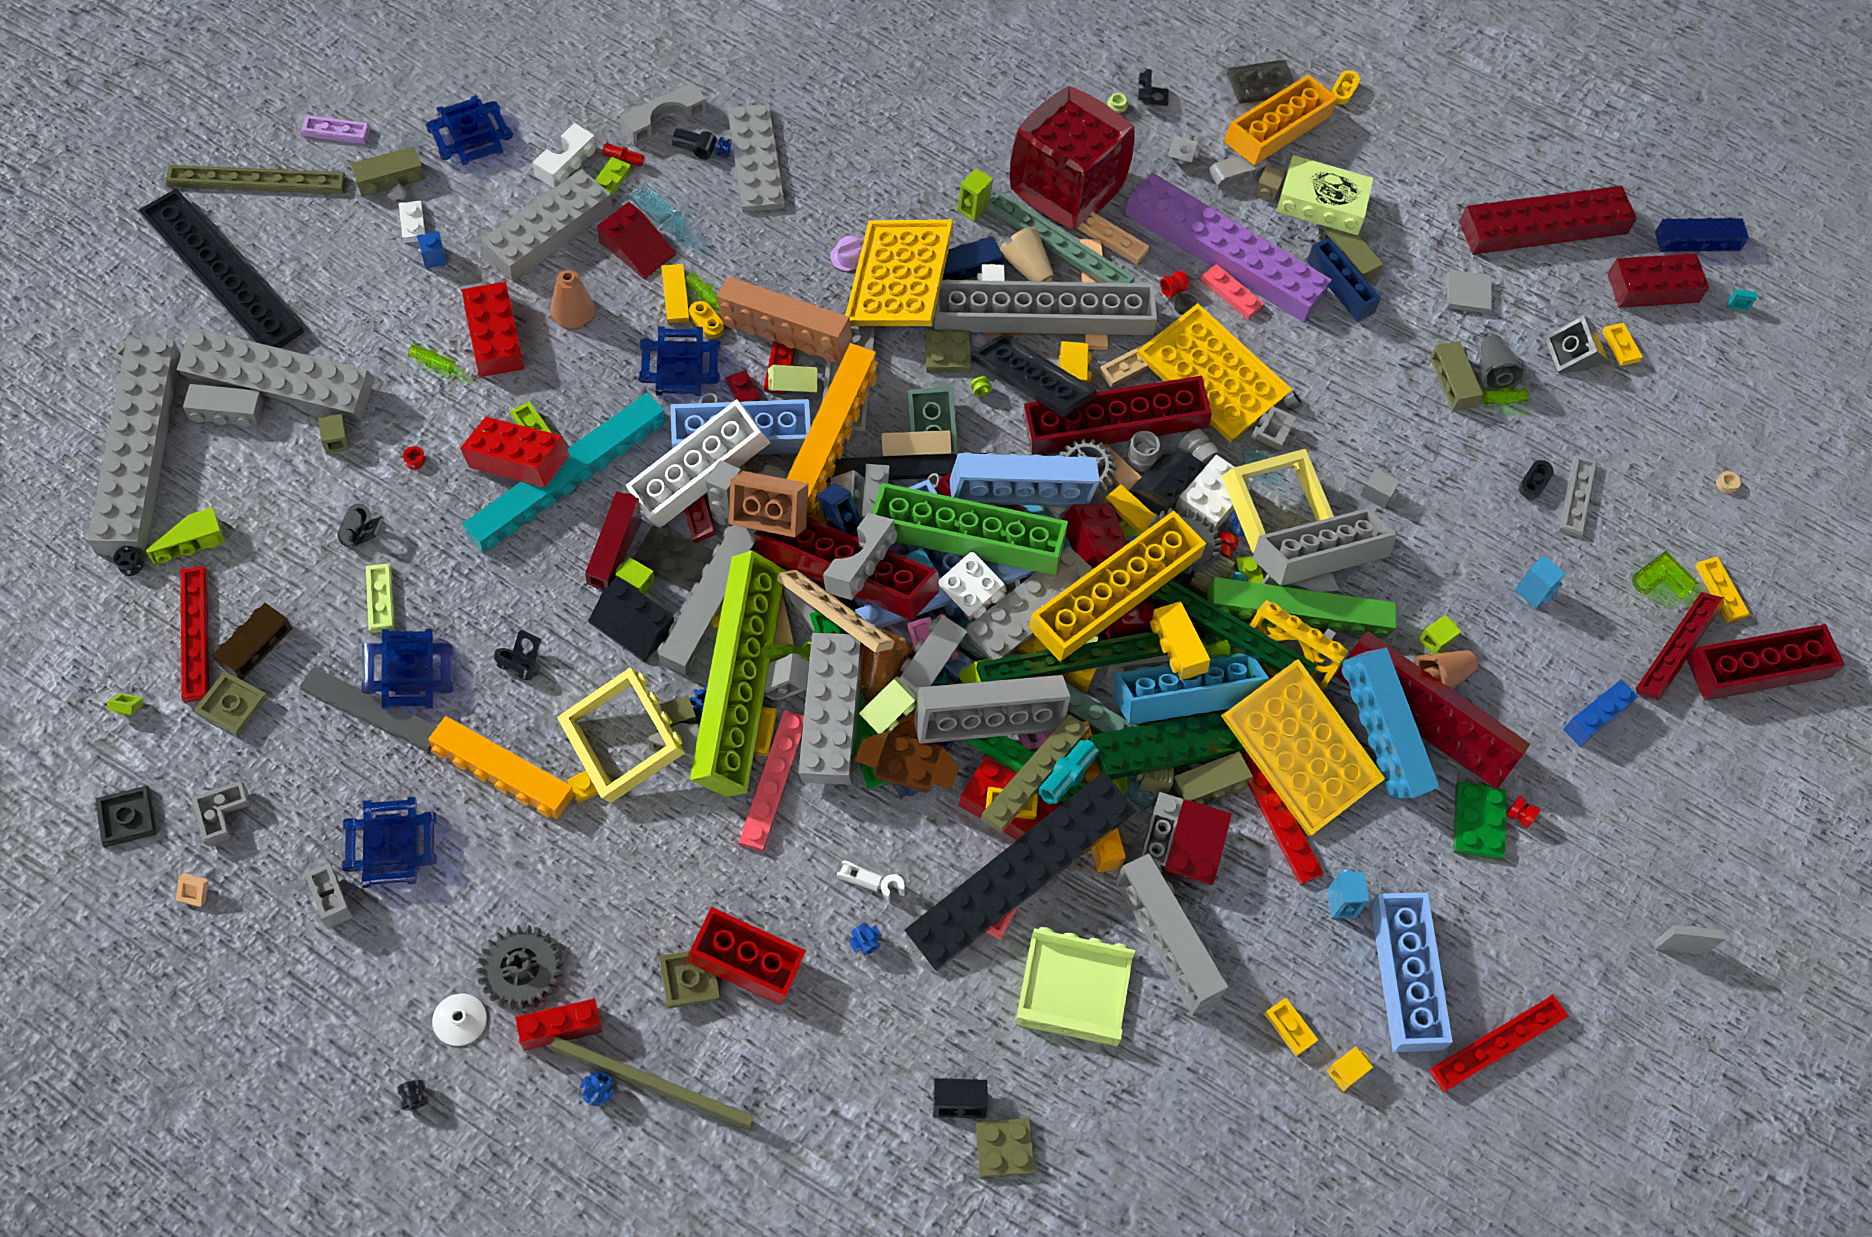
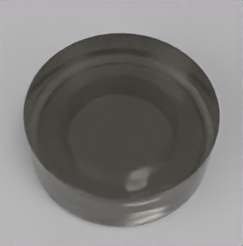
M1180 294L1175 299L1174 309L1178 314L1183 315L1196 305V300L1190 294Z

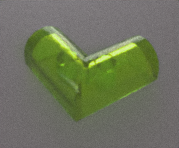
M1664 551L1632 577L1633 586L1642 594H1648L1664 583L1680 600L1692 592L1699 584L1667 551Z

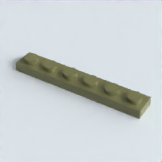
M1069 714L981 814V820L1002 833L1052 774L1061 756L1067 757L1072 749L1089 733V726Z

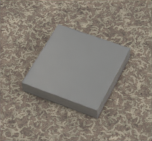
M1449 269L1447 273V308L1489 314L1491 311V275Z
M1675 924L1655 940V949L1706 955L1725 940V931Z

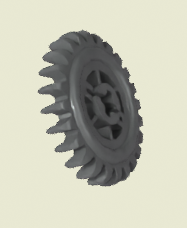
M1171 508L1168 510L1167 515L1172 512ZM1178 508L1176 513L1206 542L1201 558L1187 567L1185 572L1191 573L1193 570L1195 573H1199L1200 570L1205 571L1219 559L1222 549L1220 545L1221 538L1216 539L1219 531L1210 533L1214 524L1205 527L1207 517L1199 522L1198 512L1193 518H1190V509L1182 516L1181 508ZM1164 511L1159 516L1155 515L1153 521L1149 523L1148 529L1166 517Z
M517 925L514 934L509 927H506L505 937L496 932L498 942L488 939L491 949L481 948L486 958L477 959L478 963L484 966L476 969L477 974L483 975L482 978L478 979V983L486 985L482 988V992L484 994L491 993L489 996L490 1001H495L499 998L498 1005L500 1007L508 1002L510 1010L515 1007L516 1003L523 1010L527 1002L531 1007L535 1006V999L544 1002L543 994L552 995L553 991L550 986H559V982L555 977L563 975V972L557 969L564 965L563 960H556L562 955L561 950L554 951L558 945L557 941L549 943L551 939L549 933L541 938V928H538L532 934L530 925L527 926L525 933L522 932L520 925ZM526 951H530L536 956L529 958ZM507 959V967L501 969L503 961ZM522 962L523 968L518 969L517 963ZM540 967L537 976L534 977L532 975L533 969ZM512 977L515 979L514 985L504 979ZM528 978L533 980L525 985H519V981H524Z

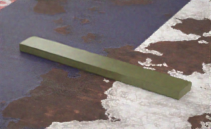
M169 165L165 182L167 187L344 194L347 177L345 172Z
M555 1037L551 1044L555 1054L749 1132L752 1129L754 1118L751 1114L559 1037Z

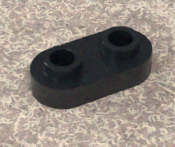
M1545 460L1535 461L1519 485L1520 493L1528 499L1538 498L1554 474L1553 466Z

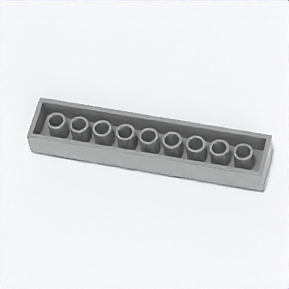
M942 280L934 315V330H969V332L1153 335L1157 321L1155 285L1147 283Z
M126 339L87 539L96 554L114 555L117 549L123 546H131L136 549L139 555H146L177 382V367L181 358V353L174 339Z

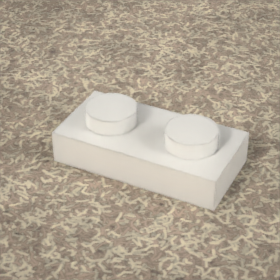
M421 201L399 203L403 242H417V235L425 234Z

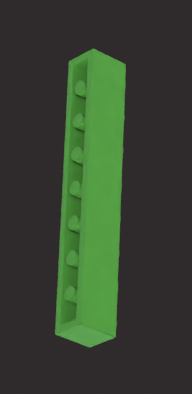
M1214 577L1207 586V601L1242 620L1254 619L1258 609L1268 600L1276 603L1282 610L1290 615L1297 616L1303 623L1315 629L1329 628L1333 632L1346 631L1351 632L1353 635H1363L1368 631L1377 638L1388 637L1396 629L1395 602ZM1265 618L1262 620V622H1264V623H1269V622H1270L1269 620H1267V619H1265Z

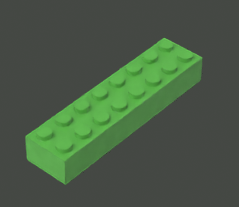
M886 483L881 484L871 513L894 520L895 530L897 531L895 542L966 556L973 552L981 560L1056 575L1066 540L1068 521Z

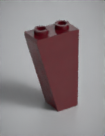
M616 491L585 571L588 585L605 590L616 578L615 572L618 566L623 563L636 536L642 519L639 498L631 493Z

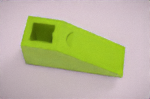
M212 507L189 514L146 551L153 564L166 563L173 558L183 555L188 556L206 548H214L226 541L219 518Z

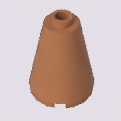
M565 270L557 276L550 312L551 317L560 327L570 330L580 329L584 327L583 324L588 321L590 323L593 320L595 304L579 275L572 270Z
M1469 650L1424 654L1415 659L1417 666L1452 690L1478 669V659Z

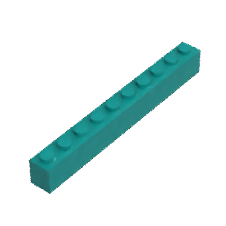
M645 393L567 449L570 456L545 488L525 482L518 483L463 522L465 535L482 553L495 548L501 540L516 533L518 528L526 522L533 521L537 514L544 509L551 508L558 499L564 495H569L576 486L582 482H587L594 473L600 469H605L611 461L618 456H623L629 448L636 443H641L654 430H659L666 422L665 410L648 393Z

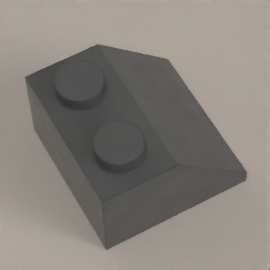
M1585 316L1544 336L1558 373L1590 370L1608 360L1595 325Z

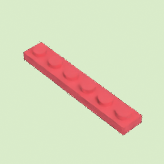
M786 710L783 712L739 840V846L764 852L802 738L804 715Z

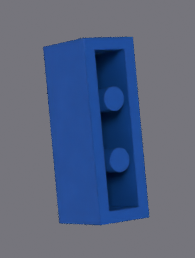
M1621 679L1574 716L1563 730L1581 747L1627 710L1639 696Z

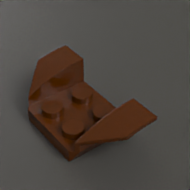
M889 731L862 740L855 759L857 763L874 767V776L878 780L923 793L932 791L933 784L952 790L959 769L943 746L941 748L940 745L934 743L920 744L919 739L895 732L889 733Z

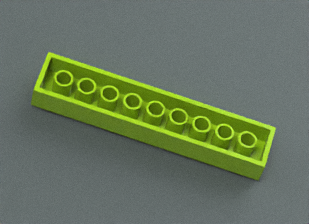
M752 550L732 556L690 776L691 781L724 797L747 793L783 584L777 581L779 573L786 571Z

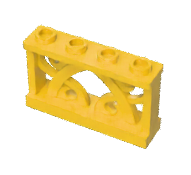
M1268 600L1261 605L1250 626L1275 641L1298 640L1305 658L1315 664L1326 660V658L1320 656V653L1332 660L1330 665L1321 666L1317 664L1311 675L1323 693L1348 653V650L1339 642L1332 641L1318 629L1311 628L1297 616L1290 615L1282 610L1279 605ZM1264 618L1277 625V627H1273L1270 622L1268 623L1267 628L1270 634L1263 628L1262 620ZM1238 648L1234 651L1237 654L1245 653ZM1257 660L1262 669L1273 677L1279 673ZM1317 671L1328 672L1322 682L1316 679Z

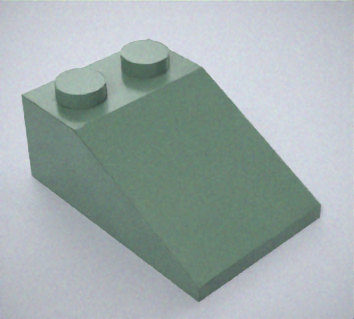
M953 387L907 390L910 432L950 430L951 454H958Z

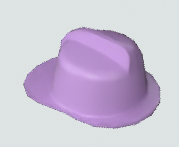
M846 236L838 242L830 256L835 268L842 271L857 269L864 238Z

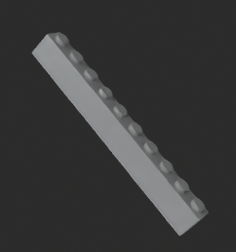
M769 464L765 466L763 471L760 470L758 474L787 479L789 473ZM736 525L726 528L723 535L724 540L721 545L718 544L715 547L712 555L713 560L710 564L707 563L705 565L700 583L696 582L691 591L692 597L689 602H685L682 605L679 620L672 623L667 641H662L658 648L657 654L659 655L660 665L682 675H687L713 629V625H710L713 617L718 616L721 610L720 605L724 601L731 558L751 550L755 552L756 546L753 533L757 531L756 529Z

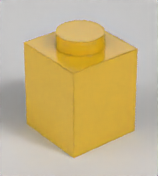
M1355 1046L1328 1068L1327 1073L1344 1092L1365 1076L1373 1066L1370 1064L1371 1062L1367 1054L1361 1050L1359 1051Z

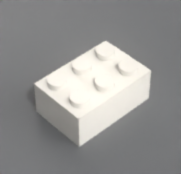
M1216 455L1179 496L1174 511L1177 512L1178 508H1181V514L1184 516L1186 511L1190 509V518H1193L1198 512V521L1200 522L1207 517L1204 526L1207 527L1214 524L1210 533L1217 531L1235 510L1221 477L1235 467ZM1252 478L1244 480L1248 491L1254 481Z

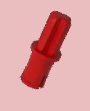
M606 142L602 148L603 156L614 157L639 167L644 164L645 157L642 154L630 151L625 146L618 147Z

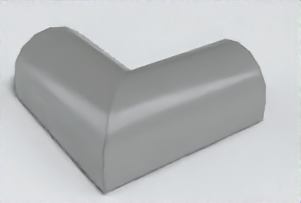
M243 780L191 797L202 841L206 846H217L229 841L231 836L225 814L251 806L250 797Z

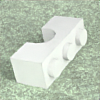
M575 123L561 135L562 148L565 153L555 154L546 149L533 161L535 177L553 188L565 181L596 150L595 136Z

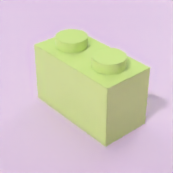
M897 676L859 714L878 734L884 730L891 731L899 724L896 719L902 713L907 716L916 707L913 702L917 699V696Z

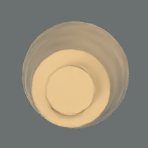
M1031 226L1024 228L1010 237L1012 241L1008 245L1006 242L1002 244L1000 251L1003 257L1029 281L1053 282L1054 273L1036 227H1033V229Z

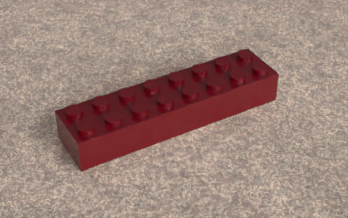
M1621 185L1468 205L1459 223L1471 253L1475 255L1624 235L1629 233L1637 217Z
M1202 375L1096 392L1097 397L1065 417L1058 415L1038 401L1024 403V422L1031 455L1065 451L1066 445L1073 448L1074 440L1079 445L1082 444L1083 438L1087 444H1090L1092 439L1095 440V445L1097 446L1100 442L1110 444L1129 441L1139 431H1149L1156 436L1192 431L1198 428H1210L1212 415Z
M807 517L806 529L796 537L761 530L753 533L757 554L789 569L797 570L801 574L824 583L823 574L834 559L852 557L863 549L859 546L858 537L810 517ZM887 550L885 557L878 562L874 573L871 576L869 575L864 582L862 590L858 591L855 597L913 621L939 593L938 572L933 568Z
M1367 631L1357 642L1347 659L1367 651L1387 647L1420 736L1497 790L1525 754L1530 743ZM1341 666L1335 677L1350 686L1348 680L1343 676V666Z

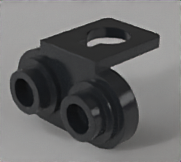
M1152 69L1140 72L1138 85H1142L1143 88H1139L1137 100L1147 106L1149 104L1168 106L1169 90L1167 88L1151 87ZM1154 93H1160L1164 96V98L1162 100H1156L1153 97H1151V95H1153Z
M357 503L350 506L337 533L339 542L347 548H352L375 538L384 518L379 516L371 520L370 510L365 505Z
M520 630L513 650L507 648L495 650L493 658L497 662V667L504 670L511 669L518 673L519 678L531 680L532 677L539 674L540 665L535 660L541 644V638ZM523 639H529L533 644L532 651H528L527 654L523 653Z

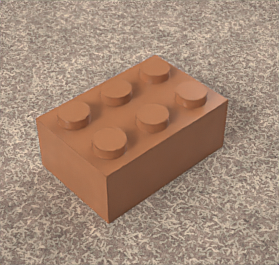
M746 471L740 472L731 478L729 524L796 537L806 529L809 483Z

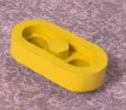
M1351 70L1342 72L1333 86L1331 92L1339 98L1337 104H1347L1356 91L1360 82V77L1356 72Z
M703 301L694 302L689 308L691 321L705 338L710 340L720 338L724 333L723 321L708 303Z

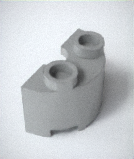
M1272 406L1268 414L1263 413L1258 424L1261 428L1256 426L1251 439L1275 450H1281L1297 417Z

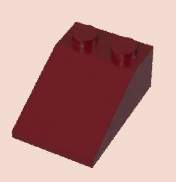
M630 202L597 225L599 242L644 280L676 255V252L646 215Z
M1183 799L1166 865L1162 871L1213 886L1232 813Z

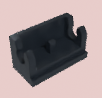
M934 1078L932 1117L986 1119L988 1110L987 1080Z

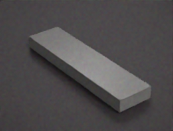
M1578 455L1574 456L1558 532L1578 538L1582 537L1597 461Z

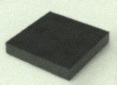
M148 785L95 798L101 845L104 848L157 835L151 790Z

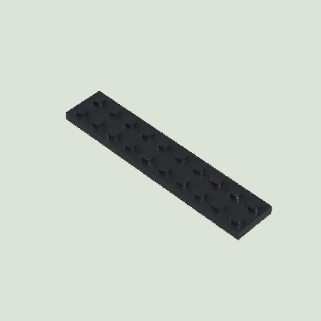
M177 188L138 210L141 217L253 342L280 348L304 333L300 323Z
M1103 771L904 929V931L937 972L1136 813V808Z

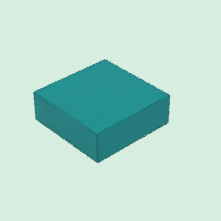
M1736 289L1727 301L1728 308L1748 311L1757 299V292Z

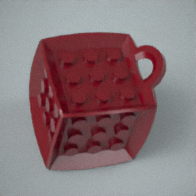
M1067 86L1043 102L1018 128L1010 157V188L1039 212L1069 228L1076 229L1081 226L1082 222L1086 223L1088 218H1092L1091 212L1097 214L1124 185L1133 157L1135 127L1102 101L1081 90Z

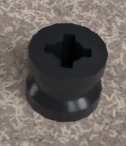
M123 546L117 549L113 555L114 563L125 576H134L143 568V560L136 549L131 546Z
M423 1080L408 1081L397 1087L398 1094L402 1097L400 1102L401 1110H414L428 1104V1097L423 1092L425 1088Z

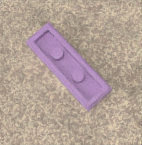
M306 115L301 134L303 137L366 144L371 127L370 123Z

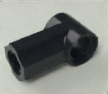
M676 128L673 133L672 146L692 151L697 158L708 160L718 140L709 131H702L698 134Z

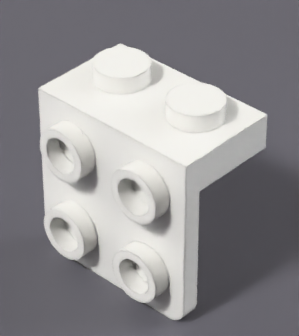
M973 552L967 554L939 580L940 588L960 607L965 617L971 623L984 614L990 606L1003 599L1007 592L1005 584Z

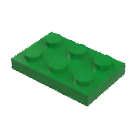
M1457 782L1455 785L1454 853L1501 861L1505 858L1507 789L1498 788L1496 790L1490 786Z

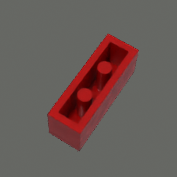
M595 998L515 1017L519 1042L523 1051L551 1045L555 1037L568 1041L603 1032Z

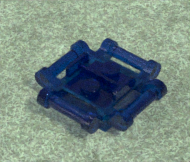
M477 95L471 96L469 100L444 108L443 106L436 107L439 118L428 121L426 129L434 138L439 149L438 154L440 158L448 160L452 155L457 154L461 165L465 166L470 161L495 153L497 155L504 153L499 140L511 139L513 132L510 127H507L500 113L501 108L498 102L491 101L483 104L481 99H478ZM488 113L493 115L499 129L495 130ZM441 128H445L451 142L450 145L446 146L439 131ZM491 142L493 144L491 146L484 147L465 154V151Z
M658 326V341H653L649 338L640 340L639 348L642 352L641 371L638 373V380L641 383H656V396H663V394H695V396H702L703 384H717L720 382L718 351L721 349V342L717 339L703 341V327H696V329L665 328V326ZM665 337L696 338V341H665ZM651 351H657L656 373L650 372ZM703 352H709L708 373H703Z
M382 629V643L362 645L364 682L361 683V692L365 694L382 692V709H389L392 706H425V709H433V691L441 693L453 691L450 671V655L453 654V646L449 643H433V629H425V631H390V629ZM376 654H382L381 681H374V656ZM433 654L440 655V680H433ZM420 691H425V696L389 697V692H395V695H419Z
M416 796L407 797V800L381 802L363 800V819L347 818L343 820L345 860L342 861V871H363L361 876L363 888H371L372 885L401 882H407L408 885L417 884V870H419V866H430L437 863V854L434 853V824L437 823V814L434 812H424L417 815ZM408 810L407 816L394 813L375 815V818H373V812ZM419 825H424V854L419 855ZM363 830V860H355L356 831Z

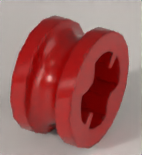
M412 446L403 452V459L407 468L416 470L425 464V456L421 448ZM412 455H417L416 460H411Z

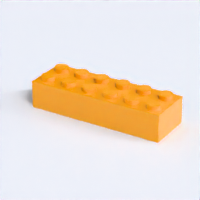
M1308 74L1230 122L1224 142L1255 166L1331 117L1339 98Z

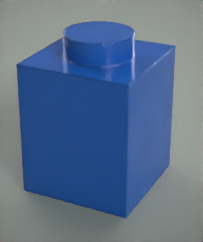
M439 231L417 235L425 269L447 265Z

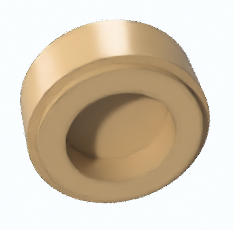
M1725 471L1717 478L1716 485L1721 492L1733 494L1741 486V479L1736 473Z

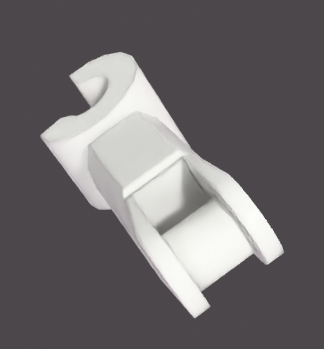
M845 860L841 863L843 866L841 871L836 874V877L843 881L857 884L872 891L878 892L880 889L883 898L887 902L891 899L889 889L892 887L898 889L899 895L905 896L904 880L896 874L888 875L883 879V875ZM851 871L858 872L856 878L850 876Z

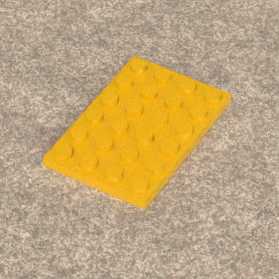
M952 219L868 221L845 315L850 318L851 326H932L954 227Z
M1198 303L1141 347L1136 354L1163 381L1202 375L1212 412L1210 424L1230 443L1260 420L1263 413H1268L1272 406L1275 407L1283 401L1287 393L1293 390Z
M1299 659L1288 665L1221 715L1308 836H1312L1385 779Z

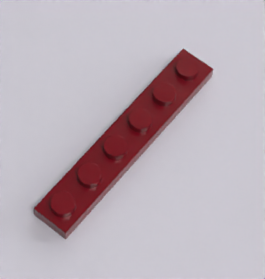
M1703 592L1699 594L1636 687L1637 695L1655 700L1661 699L1724 605L1723 597Z

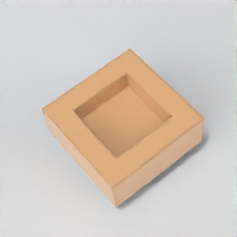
M183 873L178 879L176 900L201 907L206 903L208 879Z

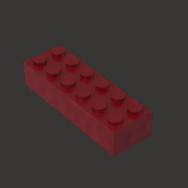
M1111 503L1073 504L1060 519L1068 521L1066 535L1072 550L1093 569L1128 544ZM1148 596L1105 628L1109 639L1152 632L1150 621L1153 619L1154 609L1156 608L1151 597Z
M1826 624L1700 646L1687 659L1704 701L1831 678L1845 666Z

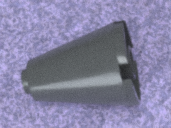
M1490 335L1481 342V380L1483 388L1489 390L1494 395H1504L1515 391V387L1519 383L1522 385L1527 377L1526 369L1501 336Z

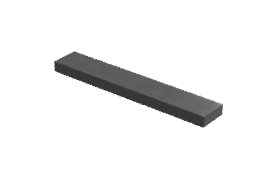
M315 667L311 669L299 686L302 691L428 752L431 750L428 738L437 726Z

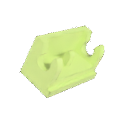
M772 365L768 368L769 390L817 393V367Z

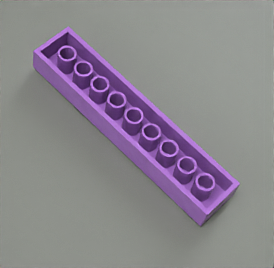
M1153 172L1129 197L1125 215L1211 267L1218 264L1244 287L1302 322L1308 318L1327 293L1332 279Z

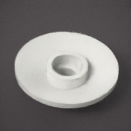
M454 994L444 999L437 1006L432 1020L433 1029L437 1037L445 1044L465 1046L474 1042L483 1033L487 1022V1014L483 1004L476 997L469 994ZM457 1013L463 1014V1018L460 1021L453 1019Z

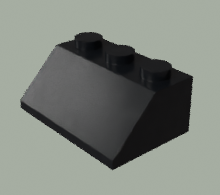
M1189 452L1163 454L1131 487L1129 492L1154 514L1159 516L1164 511L1167 516L1168 510L1170 508L1172 511L1175 509L1179 496L1207 465Z
M617 576L602 592L588 623L645 663L662 641H665L669 636L668 633L674 622V616Z

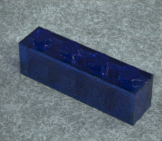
M1743 218L1662 219L1655 231L1660 252L1741 251L1749 239Z

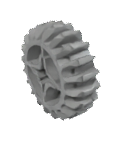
M1083 438L1082 444L1078 445L1074 440L1073 448L1066 445V452L1060 451L1059 455L1065 457L1092 456L1097 460L1098 472L1105 467L1103 474L1099 477V484L1094 493L1098 498L1100 496L1099 490L1106 493L1107 486H1112V479H1115L1117 476L1115 472L1117 469V463L1114 462L1115 456L1114 454L1109 455V447L1103 449L1102 442L1096 446L1095 440L1092 439L1090 444H1087Z

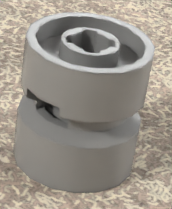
M1199 428L1188 433L1178 445L1182 453L1189 452L1206 465L1216 455L1219 457L1221 455L1213 443H1208L1209 438Z
M1149 431L1135 433L1131 438L1127 452V464L1136 472H1147L1156 461L1160 448L1159 438Z

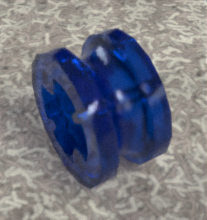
M720 137L716 148V155L720 156L723 154L725 158H728L732 148V139L725 140L724 137Z

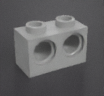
M330 863L304 873L321 919L328 929L353 918L338 877Z

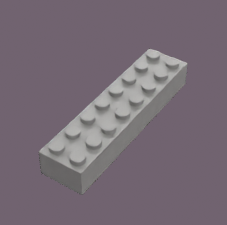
M194 327L190 328L177 367V371L188 379L226 388L260 391L262 397L336 415L342 414L344 417L362 421L375 379L367 369Z

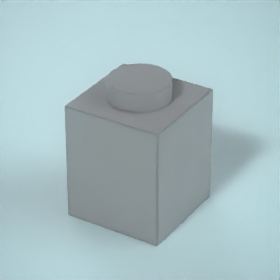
M1375 468L1360 496L1385 509L1388 502L1393 503L1400 492L1396 489L1400 480Z

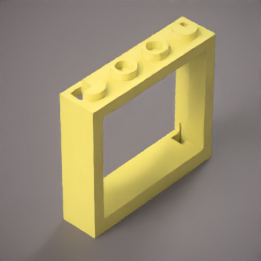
M1306 449L1235 467L1221 476L1252 553L1255 552L1258 537L1266 533L1244 482L1245 479L1294 466L1316 521L1334 517Z
M631 667L557 717L599 795L610 803L685 754L681 746L683 744L682 738L676 731L673 732L670 724H672L670 717L665 711L662 712L658 706L661 703L659 698L653 691L650 692L647 687L649 684L648 679L644 677L641 671L638 673ZM632 685L667 746L611 783L577 721Z

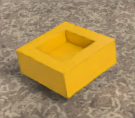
M586 770L566 780L567 784L572 786L573 794L578 804L599 794Z

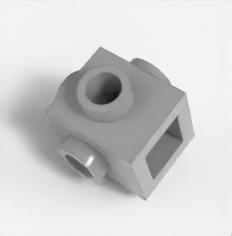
M1183 133L1182 136L1174 134L1168 156L1176 158L1175 162L1187 165L1188 162L1193 161V158L1198 159L1201 146L1197 145L1198 140H1194V135ZM1183 145L1188 146V152L1182 151L1181 148Z

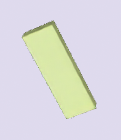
M391 564L366 566L369 632L395 631Z

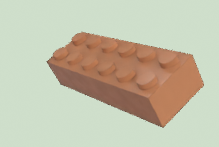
M729 276L716 296L721 319L727 327L743 330L750 335L755 334L771 342L777 341L788 348H796L809 355H816L829 362L841 364L850 343L853 344L850 318L848 316Z

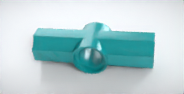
M1081 740L1067 757L1061 756L1052 774L1039 788V794L1045 802L1057 804L1071 786L1075 788L1081 782L1086 769L1098 756L1099 750L1093 742Z

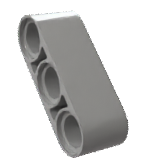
M1239 155L1216 162L1210 167L1209 173L1219 189H1226L1260 179L1265 166L1271 165L1267 159H1264L1254 166L1243 156Z

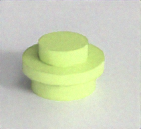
M1115 93L1108 99L1107 105L1116 112L1122 113L1127 109L1128 101L1123 94Z

